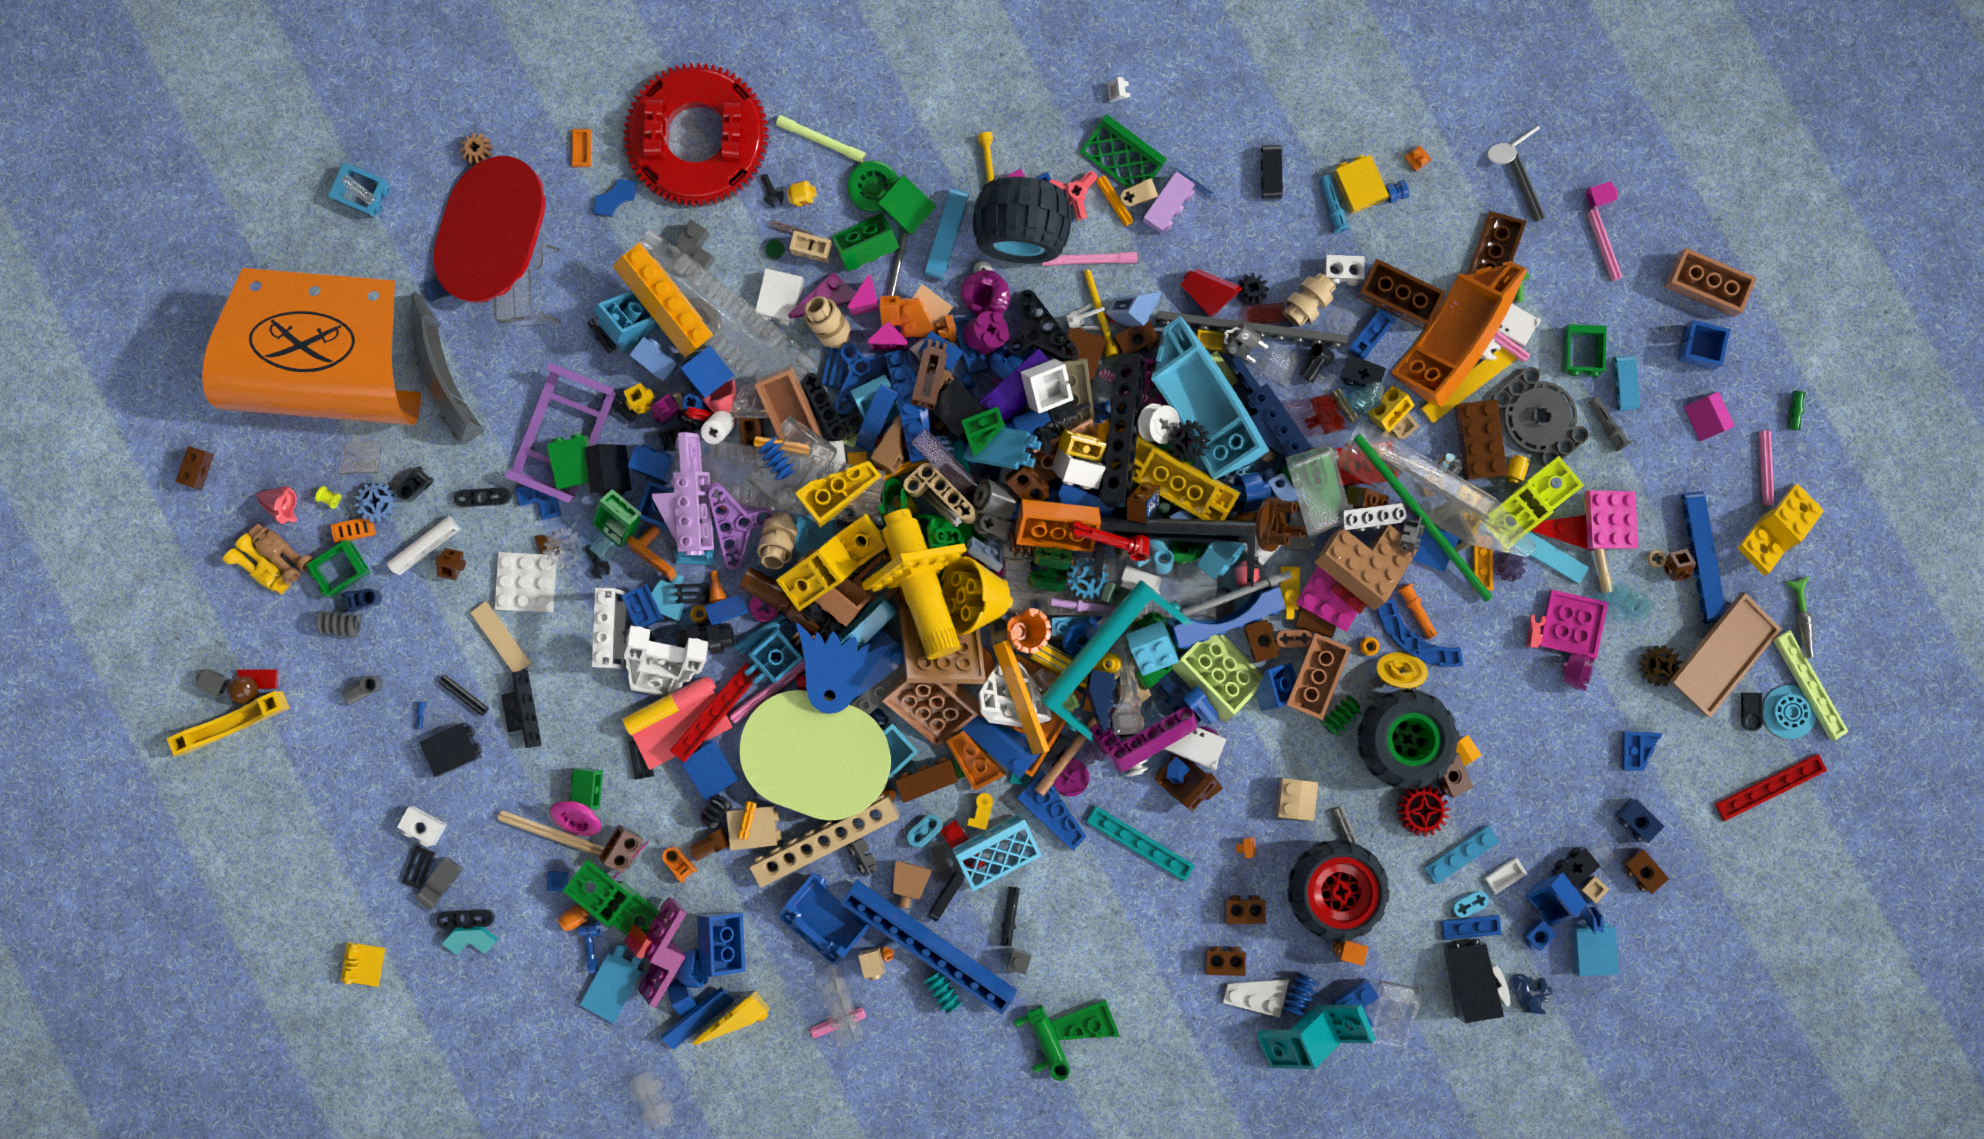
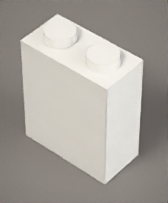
M765 269L755 310L759 319L770 322L771 319L777 320V323L783 326H789V323L794 324L795 318L790 319L788 314L799 304L804 284L803 277Z

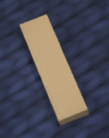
M487 601L470 612L512 672L522 671L531 664Z

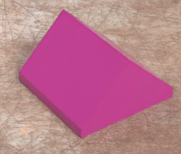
M867 275L847 306L850 314L853 316L879 310L874 284L870 275Z
M889 321L868 340L870 350L908 351L909 349L907 340Z
M1719 392L1684 407L1699 441L1735 426Z

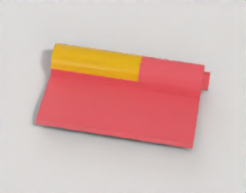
M704 676L622 718L628 733L633 736L649 770L676 757L669 750L717 696L714 691L716 685L712 678L708 679L707 676ZM727 715L703 742L733 728Z

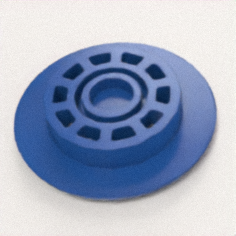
M1004 343L991 354L990 367L996 376L1003 379L1037 349L1033 348L1021 357H1014L1009 352L1008 343ZM1015 344L1013 345L1012 350L1019 351L1022 348V345Z

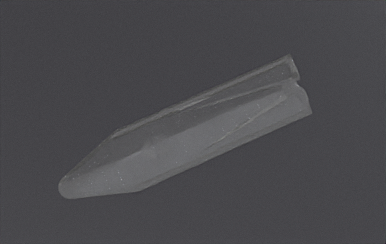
M1363 419L1353 430L1334 462L1335 465L1397 502L1404 503L1354 442L1353 438L1361 433L1434 524L1467 544L1528 557L1535 552L1536 545L1534 541L1495 497Z

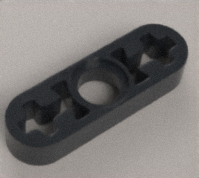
M502 487L465 489L456 492L454 501L458 506L464 508L506 505L511 501V493ZM491 491H493V495H500L501 491L507 495L506 498H503L502 502L499 498H493L494 502L491 503ZM482 492H486L488 495V500L485 503H480L478 500V496ZM465 494L467 497H473L475 503L472 504L473 500H465V504H463L459 497Z
M957 870L953 872L927 915L929 919L935 922L940 919L965 878L964 874Z
M490 909L444 911L438 915L437 924L442 929L487 927L494 922L495 915ZM464 913L469 914L471 917L469 924H464L461 921V916ZM474 913H477L476 917L483 916L486 913V916H490V919L486 923H484V920H476L477 924H474L476 919ZM447 915L448 918L456 917V921L448 922L446 925L445 922H442V918Z

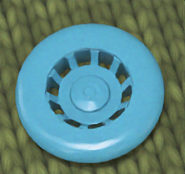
M1793 685L1778 687L1767 696L1764 702V721L1767 727L1781 738H1800L1807 734L1815 724L1816 715L1800 687Z

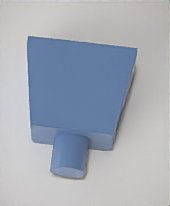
M1271 468L1262 474L1270 485V497L1298 502L1300 496L1284 473L1277 476Z

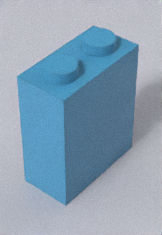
M1604 922V933L1596 931V934L1592 932L1587 923H1577V927H1572L1575 974L1578 976L1619 974L1616 927L1609 925V922Z

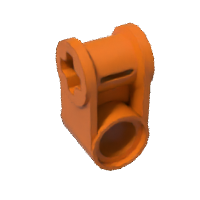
M671 846L663 852L662 858L664 863H666L681 883H684L690 874L698 871L693 862L678 847ZM669 851L676 852V860L668 858Z

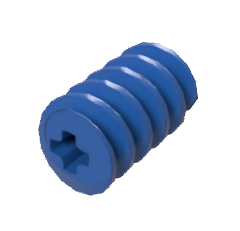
M777 437L763 444L757 451L758 454L764 453L761 458L762 461L769 460L766 467H773L770 473H777L774 478L775 481L783 480L798 471L797 469L791 470V467L794 465L793 463H786L790 458L789 456L782 457L785 450H778L781 443L774 444Z
M1297 971L1301 978H1294L1298 985H1291L1295 992H1288L1292 999L1285 1000L1289 1006L1282 1008L1293 1014L1305 1016L1307 1013L1303 1008L1308 1009L1310 1007L1306 1001L1313 1000L1309 994L1316 993L1312 987H1318L1319 984L1314 978Z

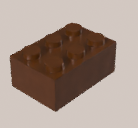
M946 757L934 761L935 765L931 767L926 764L916 768V773L911 774L908 771L898 775L899 779L895 782L903 803L959 782L951 759L947 760Z

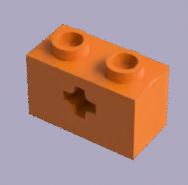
M1335 940L1332 951L1342 961L1364 966L1368 946L1354 940L1343 942Z

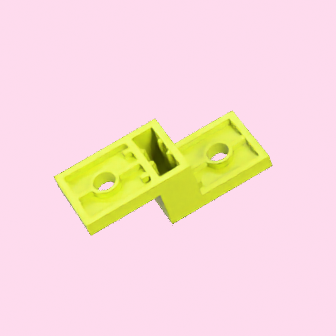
M1557 456L1514 490L1509 498L1483 517L1482 520L1508 549L1554 513L1553 510L1582 488L1584 484L1562 458ZM1554 477L1560 478L1562 481L1561 486L1558 488H1553L1550 485V481ZM1506 517H1513L1516 520L1515 525L1507 527L1504 524Z

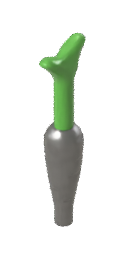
M1806 576L1798 582L1786 581L1785 584L1793 588L1797 595L1799 613L1796 615V623L1805 649L1806 658H1814L1813 618L1807 611L1804 589L1810 577Z

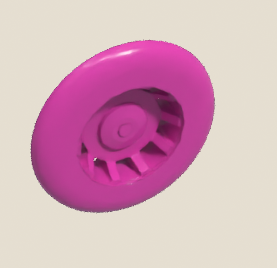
M563 801L556 802L550 807V815L554 822L572 834L593 836L601 830V823L593 811L581 803Z

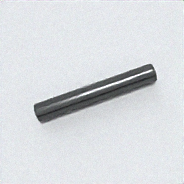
M1517 151L1516 158L1510 164L1534 221L1538 222L1545 218V214Z

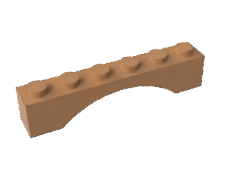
M935 365L934 369L927 368L926 372L932 371L935 374L937 365ZM945 369L938 394H941L948 382L954 380L952 374ZM900 413L894 417L892 426L884 433L880 445L873 450L871 457L876 466L895 475L904 461L905 435Z

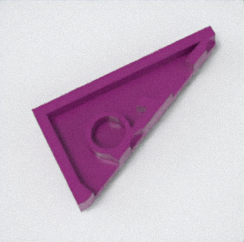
M833 272L788 314V317L790 319L803 317L806 313L805 306L812 298L825 297L834 301L836 306L839 307L843 303L850 302L856 292Z

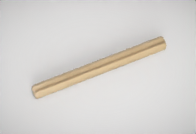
M504 810L500 811L497 818L498 821L598 857L605 848L604 846Z

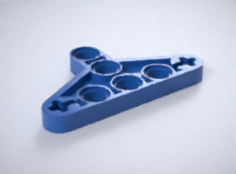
M848 343L841 348V356L851 369L834 403L837 413L846 414L857 406L850 392L851 390L866 384L870 377L878 378L883 376L882 369L887 365L885 354L864 358L854 344ZM846 347L854 349L855 354L853 357L848 358L844 355ZM904 351V354L908 357L906 362L909 365L911 363V356L907 351ZM858 362L865 363V372L859 373L856 371L855 366ZM849 394L850 399L855 404L852 406L851 403H848L846 411L843 409L838 410V402L840 400L841 402L848 400L845 396Z

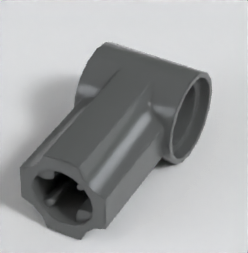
M377 675L363 677L357 683L342 690V697L348 705H352L372 693L380 691L383 687V681ZM370 680L374 681L373 689L369 687Z

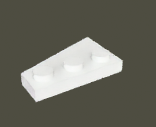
M1289 979L1227 983L1223 1003L1280 1018Z

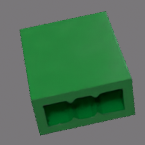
M896 175L889 183L891 187L887 191L884 189L876 197L878 201L875 204L905 233L912 235L937 206L905 175L900 177Z
M582 433L570 435L571 439L555 438L552 439V443L547 444L557 489L589 483L585 447L590 446L588 436H582Z

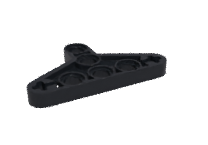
M1029 289L1023 290L1019 294L1023 332L1009 341L1008 349L1010 354L1014 357H1021L1035 348L1061 361L1077 360L1079 353L1075 344L1036 294ZM1026 296L1031 299L1032 306L1024 299ZM1036 309L1043 310L1041 316H1034L1033 312ZM1048 322L1054 324L1053 328L1050 330H1045L1043 328V326ZM1036 333L1038 337L1036 340L1031 341L1028 339V335ZM1057 336L1064 337V341L1060 344L1055 343L1054 339ZM1013 345H1022L1019 351L1012 350ZM1066 346L1070 352H1073L1072 356L1066 354L1064 349Z

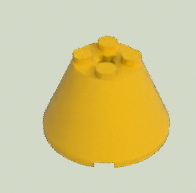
M961 557L956 561H952L951 565L945 569L941 578L944 581L942 594L957 635H967L1002 617L1008 608L1012 607L1013 599L1010 596L1008 582L974 559Z

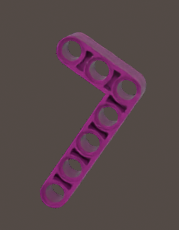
M1184 707L1124 742H1121L1110 728L1106 729V732L1100 733L1097 724L1093 726L1092 733L1098 749L1117 771L1123 772L1194 732L1197 729V721L1193 709Z

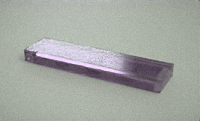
M926 428L912 439L911 443L964 497L978 486L979 483Z

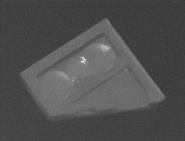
M739 385L730 411L732 418L768 417L755 385Z

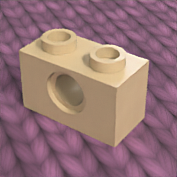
M880 946L861 951L858 956L864 979L869 978L871 981L881 978L885 971Z

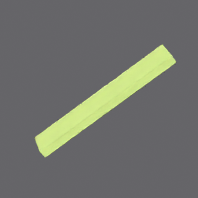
M1791 630L1773 639L1830 741H1835L1849 732Z

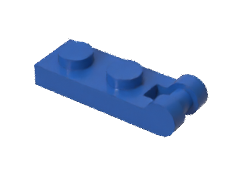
M1380 309L1347 351L1351 354L1353 352L1358 358L1364 360L1395 322V319ZM1360 343L1366 346L1364 351L1357 347Z

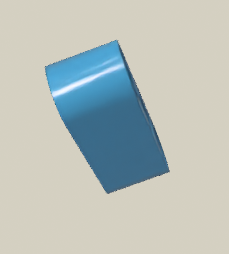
M1634 355L1614 356L1612 363L1615 366V369H1613L1614 381H1616L1615 399L1618 400V407L1616 409L1618 411L1638 410L1640 407L1636 357Z

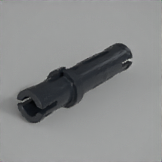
M1008 886L1004 922L1001 923L1003 928L1000 945L1012 947L1013 932L1016 929L1015 919L1019 892L1021 889L1018 887Z

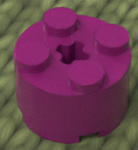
M985 311L969 321L964 331V338L969 348L976 350L978 354L987 355L1002 346L1009 339L1008 326L1001 313Z

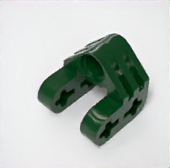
M1057 547L1052 549L1036 548L1032 558L1033 562L1037 565L1048 567L1047 572L1032 570L1028 576V585L1032 588L1047 591H1063L1067 581V571L1072 560V550L1068 549V551H1065L1064 548L1057 550Z

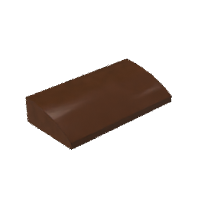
M1489 211L1467 275L1476 273L1478 269L1490 266L1495 268L1503 266L1505 262H1514L1527 221Z

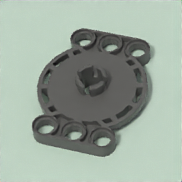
M1528 367L1493 395L1492 400L1496 399L1498 395L1505 396V404H1498L1499 409L1505 408L1504 423L1509 436L1519 447L1530 452L1542 453L1540 460L1542 465L1546 466L1548 464L1545 461L1546 454H1552L1554 459L1560 456L1563 460L1588 439L1589 432L1583 426H1576L1577 410L1571 396L1562 387L1554 383L1539 381V371L1534 367ZM1527 371H1531L1535 374L1534 381H1528L1526 379L1525 375ZM1512 383L1520 385L1519 393H1514L1511 390ZM1546 385L1557 389V391L1546 388ZM1560 393H1562L1567 398L1569 403L1565 401V399L1560 395ZM1570 406L1572 408L1573 418H1571L1569 409ZM1538 410L1546 414L1547 419L1545 423L1535 421ZM1508 416H1510V423L1512 428H1510ZM1576 430L1583 432L1584 437L1582 440H1577L1574 437ZM1513 431L1516 434V436L1520 439V441L1514 436ZM1561 442L1568 443L1569 450L1567 452L1560 450ZM1524 443H1526V444H1528V445H1531V446H1535V447H1534V448H1530V447L1524 445Z

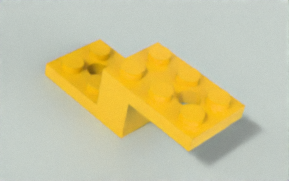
M1797 483L1790 488L1777 507L1758 519L1737 549L1765 576L1771 572L1785 551L1803 541L1824 510Z

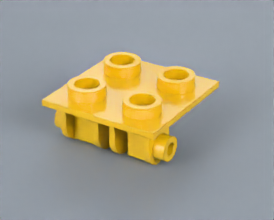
M347 942L340 981H343V984L356 983L379 987L386 948Z

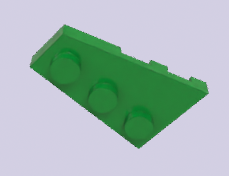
M1106 999L1051 1021L1058 1040L1120 1037Z

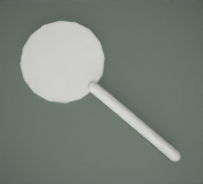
M1535 127L1512 144L1501 143L1492 146L1488 151V158L1496 164H1505L1513 161L1517 155L1515 146L1539 130L1540 127Z

